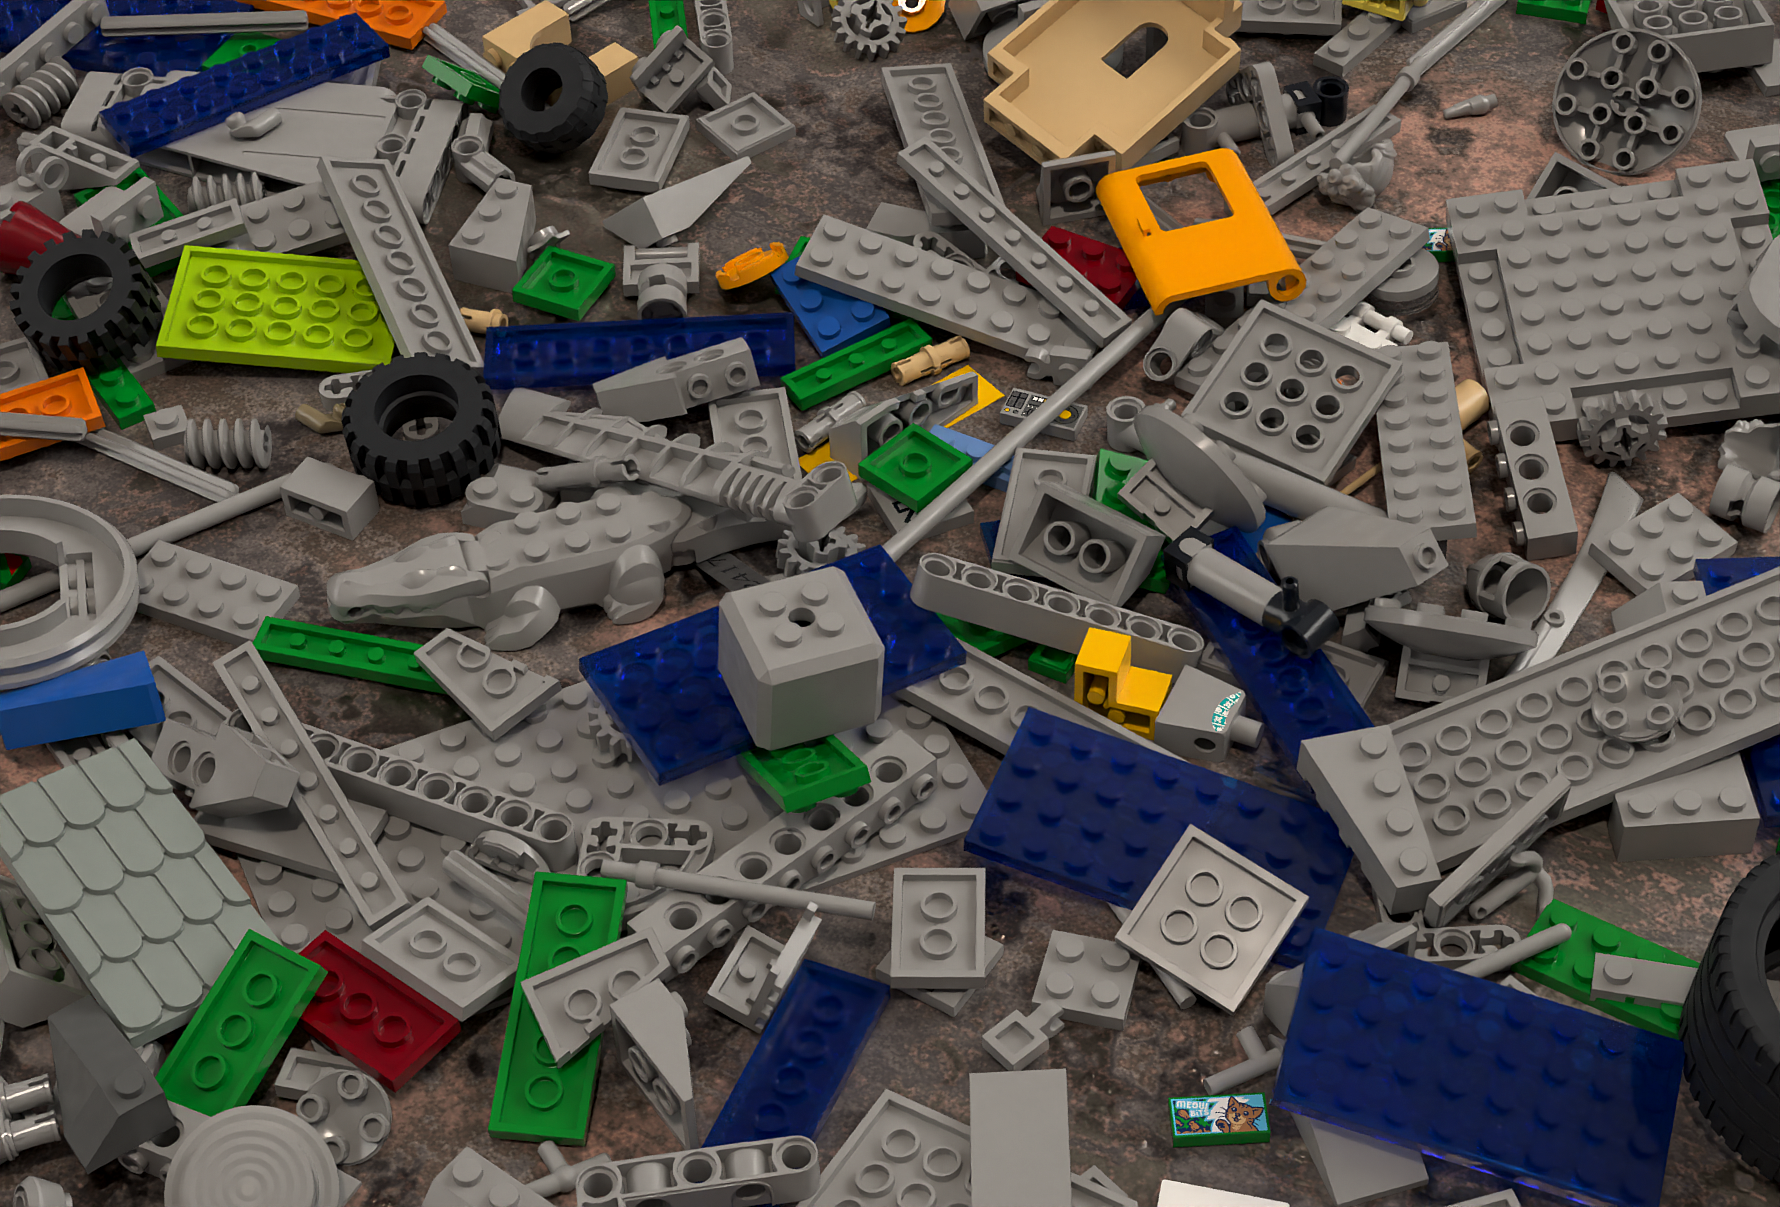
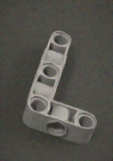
M787 1136L594 1164L582 1170L576 1178L577 1207H747L772 1203V1206L776 1204L802 1201L816 1194L820 1187L818 1149L816 1144L809 1138L804 1136Z

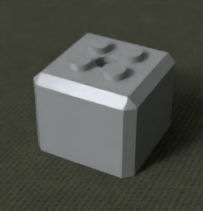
M834 566L725 593L719 602L718 669L756 746L772 751L875 723L881 713L885 647L844 571Z

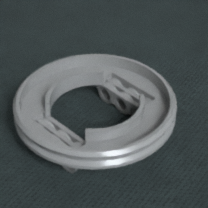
M0 495V553L35 556L59 567L61 600H58L46 610L30 618L0 625V690H6L56 678L88 663L105 650L109 654V647L124 633L135 615L139 602L140 586L136 557L131 545L116 527L105 519L79 506L56 499L30 495Z

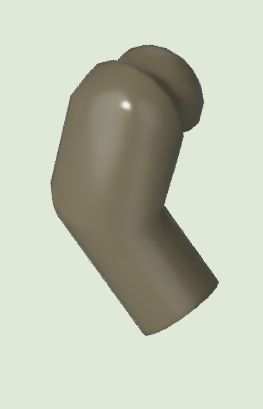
M304 403L298 407L295 418L300 423L320 434L343 431L341 419L342 412L346 406L345 403H337L333 406V413L324 414Z

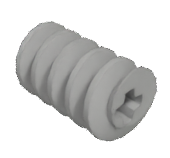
M55 56L48 63L42 65L39 70L33 72L30 77L21 81L20 85L15 86L10 92L3 95L1 100L2 107L12 120L17 123H23L29 128L36 129L41 125L42 121L50 119L51 113L59 112L61 106L69 104L70 98L74 99L79 90L76 74L67 61L62 57Z
M252 172L250 183H246L242 173H238L235 184H231L227 174H223L220 185H216L213 176L208 175L206 186H202L198 177L193 176L187 195L188 212L190 214L236 198L239 206L266 198V188L264 183L260 182L256 172Z
M237 418L233 430H229L226 419H220L218 429L213 430L211 420L205 419L202 430H198L195 419H189L184 435L186 463L189 465L193 464L199 469L205 468L207 463L213 469H219L223 463L227 468L235 469L239 462L243 468L251 469L254 463H256L259 468L266 469L270 464L272 453L270 427L267 425L265 430H261L258 419L252 418L249 430H245L242 419Z

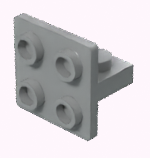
M677 25L672 31L668 30L660 36L656 43V48L648 57H642L637 61L632 69L630 80L645 102L650 101L663 113H672L716 64L713 59L690 41L684 30Z

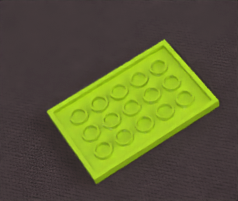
M184 245L156 343L157 357L339 373L372 370L382 362L384 365L392 363L397 347L358 260Z

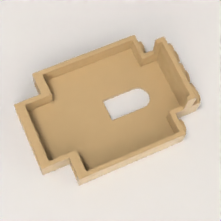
M1049 0L987 53L988 76L1000 85L983 99L984 122L1039 164L1049 160L1114 150L1116 154V172L1130 169L1239 72L1241 49L1229 36L1241 27L1243 3L1239 0ZM1146 27L1162 30L1168 38L1166 45L1127 79L1103 62L1138 30Z

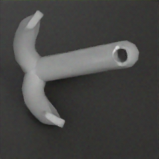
M1535 851L1513 853L1509 859L1510 865L1497 878L1513 874L1473 902L1469 907V914L1474 919H1482L1534 882L1538 888L1537 914L1535 920H1538L1545 907L1552 902L1554 895L1552 879L1543 869L1542 857Z

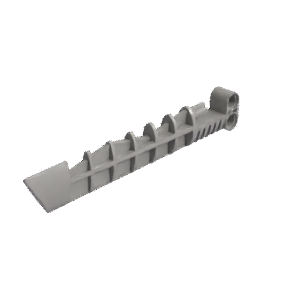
M518 386L508 396L498 418L501 429L500 438L577 462H587L595 456L605 455L607 458H616L632 454L638 459L641 470L640 472H630L628 474L637 473L639 477L636 480L673 490L685 496L706 500L717 506L741 511L744 514H750L757 518H765L767 521H776L777 524L791 527L795 539L799 542L808 543L823 538L857 506V499L847 468L840 461L822 463L800 481L791 478L795 473L794 466L770 460L765 452L750 450L745 453L734 452V446L728 442H717L706 449L699 448L700 437L694 433H686L675 438L673 441H669L665 438L667 428L664 425H652L647 428L630 416L602 415L603 410L596 407L584 413L566 412L571 401Z

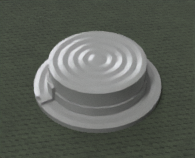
M261 1105L241 1106L228 1109L210 1117L185 1138L177 1149L167 1172L164 1205L165 1207H338L340 1197L339 1175L329 1147L318 1132L306 1121L288 1111L275 1107Z

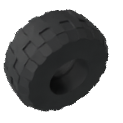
M556 42L541 44L524 52L507 70L499 91V113L507 130L526 146L544 154H562L581 146L583 142L596 132L597 127L604 118L608 103L607 83L597 65L576 48ZM562 87L558 101L551 108L544 110L549 95Z

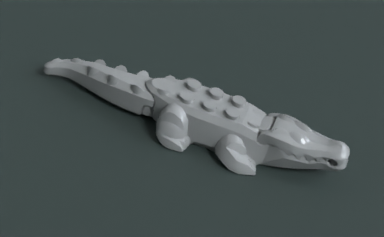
M860 482L852 483L857 506L843 520L856 512L866 501L867 488ZM613 484L595 491L589 501L580 503L564 502L555 509L539 513L524 511L519 513L515 519L494 523L475 536L458 532L438 533L420 539L403 550L368 566L335 573L327 581L328 610L335 620L343 624L379 623L425 628L481 627L486 632L484 636L485 646L489 647L490 650L518 651L531 647L540 640L558 621L559 614L594 605L601 606L607 613L608 618L612 620V623L617 625L643 621L650 617L660 606L664 592V573L670 571L672 566L687 565L695 561L700 563L735 549L782 539V532L784 530L792 532L791 527L777 524L776 521H767L765 518H757L750 514H744L741 511L720 507L712 502L685 495L675 497L662 496L652 490L644 492L642 495H634L626 487Z

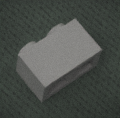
M308 456L280 486L286 516L352 541L380 510L373 480Z

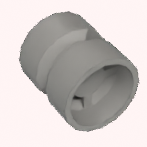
M661 263L651 265L641 272L638 278L637 317L642 329L650 334L658 336L671 335L684 327L687 321V278L682 270L674 265Z
M1728 464L1714 489L1709 513L1729 521H1734L1739 517L1742 520L1743 526L1766 534L1780 508V482L1764 476L1754 480L1752 472Z

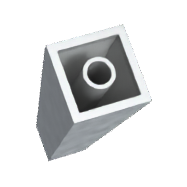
M1326 506L1264 545L1281 581L1288 576L1298 579L1299 597L1302 601L1307 602L1310 599H1317L1326 604L1332 611L1418 586L1449 566L1430 527L1333 506Z

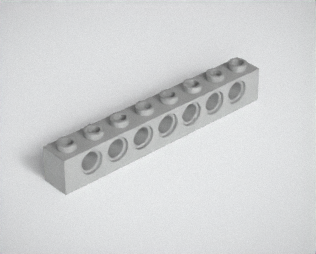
M900 729L859 758L868 767L871 783L860 786L859 790L853 795L842 798L833 796L819 801L815 808L807 812L786 813L784 811L696 874L799 890L804 883L818 873H823L830 869L835 861L847 852L862 846L872 834L883 826L894 823L904 811L919 800L927 799L938 787L937 758ZM674 889L626 923L628 936L652 926L671 966L672 973L663 980L667 983L678 974L689 971L699 959L714 948L725 945L732 935L750 922H756L761 919L766 911L774 905Z

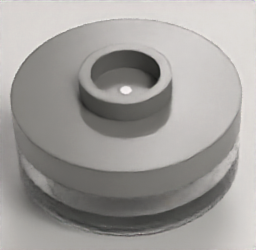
M1420 248L1368 294L1364 301L1374 306L1375 311L1391 316L1411 315L1429 308L1437 300L1440 292L1437 259L1429 251Z

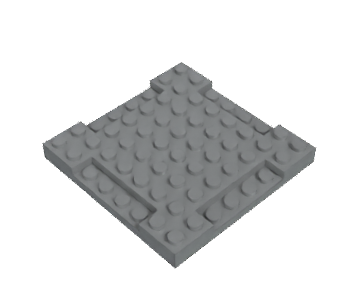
M1753 159L1677 168L1675 170V180L1524 199L1522 189L1446 199V224L1481 383L1489 396L1488 414L1490 421L1493 420L1494 404L1543 396L1554 441L1578 439L1576 430L1580 429L1578 418L1587 417L1585 412L1586 406L1596 408L1599 406L1598 397L1602 396L1608 401L1613 399L1614 391H1618L1621 397H1625L1631 389L1635 390L1637 398H1640L1645 393H1649L1652 402L1659 400L1665 413L1668 427L1780 413V345L1765 334L1754 344L1743 334L1748 326L1739 311L1731 310L1733 299L1743 289L1757 264L1755 260L1773 241L1768 224L1770 213Z

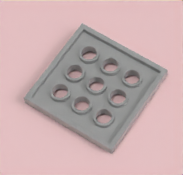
M1260 299L1182 412L1181 417L1188 413L1201 423L1204 428L1203 433L1206 436L1215 440H1221L1229 446L1327 486L1402 373L1403 363ZM1273 343H1281L1287 349L1281 353H1272L1266 349V346ZM1316 359L1322 365L1317 369H1307L1301 363L1304 360ZM1262 372L1267 378L1262 382H1251L1246 376L1249 373ZM1351 375L1358 382L1354 385L1345 386L1338 383L1337 378ZM1296 388L1303 394L1298 398L1289 399L1284 397L1281 392L1285 389ZM1241 401L1247 405V408L1240 412H1233L1227 409L1226 405L1230 402ZM1325 404H1331L1338 409V412L1333 415H1323L1317 411V408ZM1275 417L1280 419L1283 424L1277 428H1267L1261 422L1264 419ZM1304 434H1313L1319 440L1313 445H1304L1297 438Z

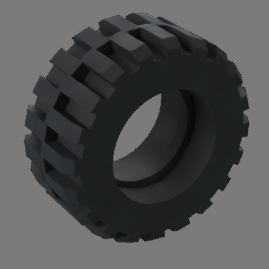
M426 352L414 353V357L404 358V355L392 358V363L384 365L382 362L375 366L369 377L364 375L356 383L357 391L352 390L345 401L346 407L342 412L343 434L356 474L373 480L377 494L382 493L384 499L398 503L400 499L404 500L405 505L419 506V502H428L429 505L441 504L440 499L450 497L453 500L462 496V490L467 488L471 482L481 478V474L486 475L490 472L495 464L494 459L499 455L501 448V429L491 389L485 383L484 377L477 370L470 369V365L457 358L451 361L450 356L436 353L435 357L428 356ZM440 417L452 421L445 430L424 440L404 441L392 437L403 424L415 419Z

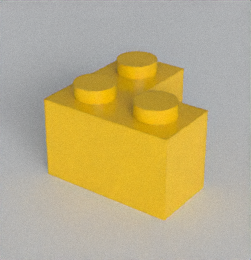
M1089 627L1075 662L1074 701L1145 739L1154 740L1155 720L1172 691V675L1130 666L1131 636Z

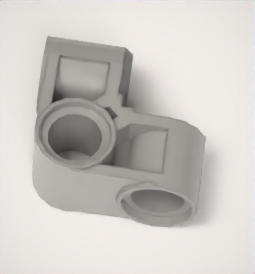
M1183 307L1178 308L1167 319L1162 332L1146 353L1143 360L1145 374L1157 382L1174 385L1176 373L1193 358L1200 356L1209 344L1226 330L1197 311L1195 313ZM1170 356L1172 360L1171 370L1167 374L1162 375L1160 371L1161 362Z

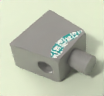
M1185 665L1155 720L1154 744L1175 755L1219 763L1226 759L1234 741L1257 748L1264 732V723L1245 717L1247 695L1243 690L1194 667Z

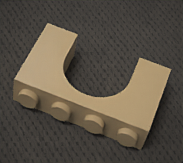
M544 0L483 35V57L506 73L519 56L535 46L553 42L568 45L572 42L569 14L549 1ZM614 42L588 57L597 65L606 80L608 92L607 105L635 89L630 76L632 75L634 65L639 60L637 55ZM562 87L551 93L546 103L553 106L561 95Z

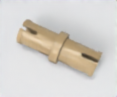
M957 335L933 347L926 345L920 348L919 352L913 356L892 363L891 372L896 383H899V386H904L923 376L940 374L943 368L968 359L970 357V349L966 340L962 336Z

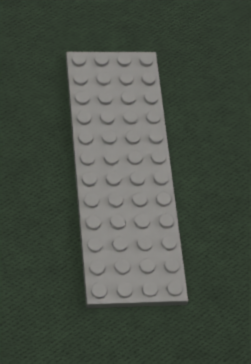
M1780 566L1390 723L1389 726L1439 872L1460 865L1467 860L1559 772L1571 782V789L1562 816L1549 828L1612 803L1616 793L1681 775L1779 735ZM1654 667L1666 669L1670 673L1671 679L1679 687L1683 698L1681 716L1672 729L1653 740L1625 742L1608 736L1597 726L1592 715V700L1599 688L1598 682L1602 675L1607 672L1614 671L1620 673L1632 669L1649 670Z

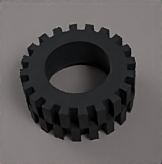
M83 229L81 238H77L73 231L62 234L64 242L56 244L53 239L43 243L47 251L39 255L34 250L27 257L32 264L29 268L19 267L16 276L21 281V284L12 283L10 293L15 299L9 301L10 310L15 316L13 319L39 356L45 362L48 361L52 368L61 371L64 366L66 371L69 372L84 367L88 375L99 374V366L105 364L109 371L119 367L116 359L124 355L128 361L137 355L133 347L137 343L145 347L150 341L146 329L156 330L159 321L154 313L161 312V303L157 298L159 295L158 289L133 249H130L127 242L120 237L115 240L111 233L102 231L98 238L93 229ZM92 278H113L112 289L108 298L93 313L76 320H59L52 317L56 304L72 287Z

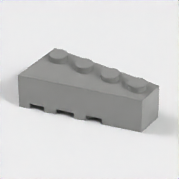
M1389 724L1301 740L1297 763L1298 772L1304 781L1308 780L1316 792V800L1325 813L1328 812L1338 826L1340 830L1339 836L1346 847H1351L1361 862V870L1390 915L1425 909L1428 895L1441 884L1442 878Z

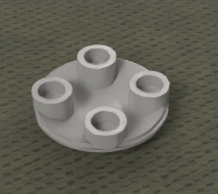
M1654 667L1649 670L1632 669L1620 673L1614 671L1607 672L1599 679V688L1592 700V715L1597 726L1608 736L1625 742H1644L1664 735L1678 722L1683 710V698L1679 687L1671 679L1670 673L1661 667Z
M338 1069L322 1075L311 1084L305 1095L299 1098L296 1105L298 1117L312 1126L323 1138L334 1157L336 1165L352 1166L367 1161L382 1148L391 1129L392 1110L385 1090L373 1077L359 1070Z

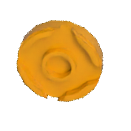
M772 242L769 245L771 250L763 252L761 247L758 249L754 248L728 261L722 267L724 272L719 270L715 274L721 289H732L745 285L780 267L789 258L784 245L780 242Z

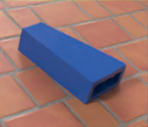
M144 650L68 672L37 684L0 692V736L2 735L6 750L166 721L156 683Z

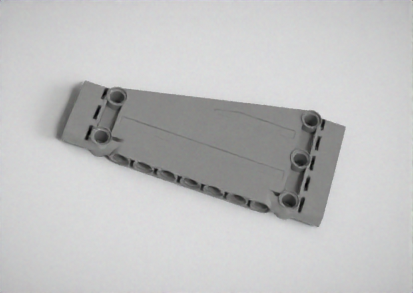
M137 67L126 71L124 74L90 71L61 122V129L139 160V164L191 178L197 176L199 180L207 182L208 175H212L216 185L221 184L223 174H227L231 184H235L238 173H242L245 182L250 183L252 172H256L260 182H263L265 185L267 197L322 180L316 167L320 156L389 159L418 223L428 224L454 163L451 144L458 138L462 120L469 117V106L463 101L427 98L424 92L417 89H408L396 95L390 89L379 86L179 70L170 71L165 77H157L148 68ZM274 107L282 116L280 124L260 137L236 138L229 133L230 128L226 125V118L235 112H242L245 120L248 121Z

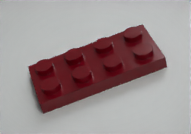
M326 930L298 953L321 965L328 971V974L301 1015L297 1025L394 1093L461 1032L459 1019Z

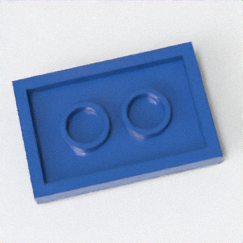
M801 256L769 273L772 283L822 358L891 326L890 317L883 307L795 276L796 264Z

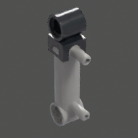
M1325 76L1317 79L1313 84V88L1308 81L1284 86L1281 97L1289 130L1292 129L1296 136L1308 133L1313 140L1317 141L1325 135L1322 126L1334 127L1342 124L1347 117L1348 83L1339 77ZM1253 101L1217 110L1206 107L1197 108L1182 122V151L1189 156L1215 150L1220 146V148L1233 150L1240 157L1241 151L1235 144L1236 142L1261 137Z

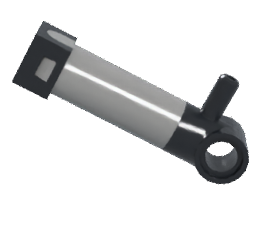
M1192 526L1163 550L1167 580L1187 592L1197 587L1278 635L1284 646L1301 659L1310 658L1339 631V621L1335 613L1326 604L1317 599H1310L1307 602L1300 599L1298 579L1293 576L1285 577L1281 581L1280 588L1216 551L1213 538Z

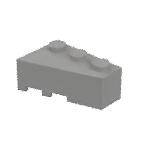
M498 178L448 245L454 280L512 293L514 286L526 273L527 249L531 247L529 239L534 235L536 213L532 185Z
M1739 751L1681 775L1614 794L1607 829L1617 862L1752 853L1760 816Z

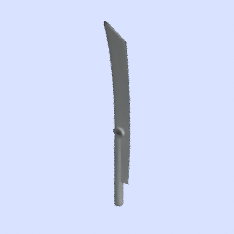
M1608 473L1597 512L1585 541L1561 587L1533 630L1539 634L1537 647L1519 653L1503 678L1554 658L1604 578L1607 570L1588 554L1591 542L1635 518L1644 500L1617 473Z

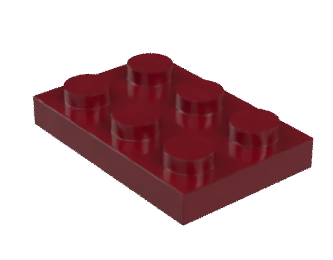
M1051 226L1041 238L1121 310L1141 287L1123 249L1055 226ZM1016 271V281L1032 286Z

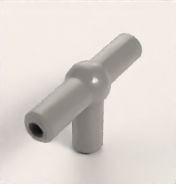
M545 1141L540 1144L537 1152L551 1174L530 1182L525 1186L543 1198L558 1192H571L576 1188V1178L582 1170L588 1166L612 1162V1160L604 1152L570 1166L553 1141Z

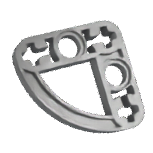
M598 817L591 820L585 827L576 875L587 876L591 870L601 868L604 859L626 863H639L640 860L659 864L682 865L678 871L696 874L713 861L715 853L713 829L706 822L694 819ZM646 835H657L661 838V841L654 846L647 847L638 843V840ZM603 836H609L606 843L607 852L600 851L599 842L603 840ZM669 838H674V845H670ZM698 839L696 845H690L692 840ZM658 886L655 891L651 890L643 895L626 900L621 930H627L626 923L674 889Z

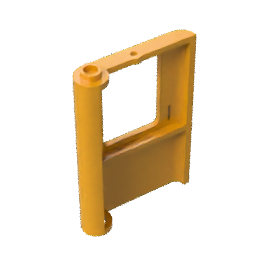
M1219 148L1114 172L1104 176L1096 186V195L1155 316L1163 314L1165 307L1175 301L1266 281L1270 295L1275 300L1281 302L1297 298L1306 287L1305 274L1241 160L1231 149ZM1205 172L1206 177L1211 182L1216 183L1233 214L1231 217L1163 231L1160 229L1139 187L1163 181L1170 182L1176 178ZM1278 282L1283 291L1276 288Z

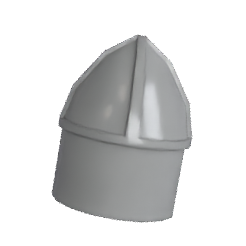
M1511 552L1489 554L1477 562L1468 565L1466 568V589L1471 603L1481 612L1488 613L1490 617H1498L1503 620L1514 618L1533 622L1543 613L1548 604L1551 593L1549 575L1544 568L1523 560L1519 555Z

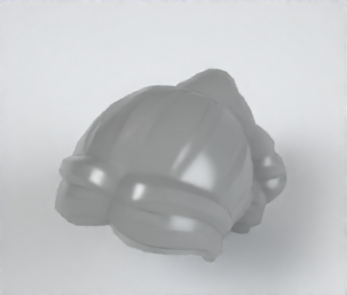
M1383 139L1380 143L1371 144L1360 155L1351 158L1349 164L1341 165L1339 170L1331 169L1329 173L1320 172L1317 176L1320 192L1323 195H1329L1332 202L1351 206L1358 213H1361L1367 207H1371L1375 197L1385 190L1393 175L1394 158L1397 156V153L1393 149L1394 144L1392 140Z
M1754 419L1750 423L1738 420L1732 428L1725 431L1724 441L1718 449L1720 452L1717 465L1719 469L1724 470L1728 464L1752 472L1754 480L1764 476L1780 482V423L1764 424L1758 419Z

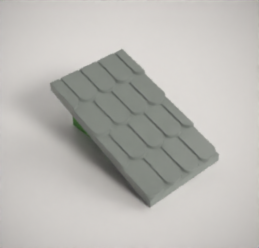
M133 738L117 745L116 748L112 747L77 762L78 764L76 765L72 764L37 779L36 782H29L1 794L0 858L100 1007L131 1046L136 1049L190 1023L248 929L280 945L282 944L252 906L251 898L206 841L202 829L173 793L172 785L139 742Z

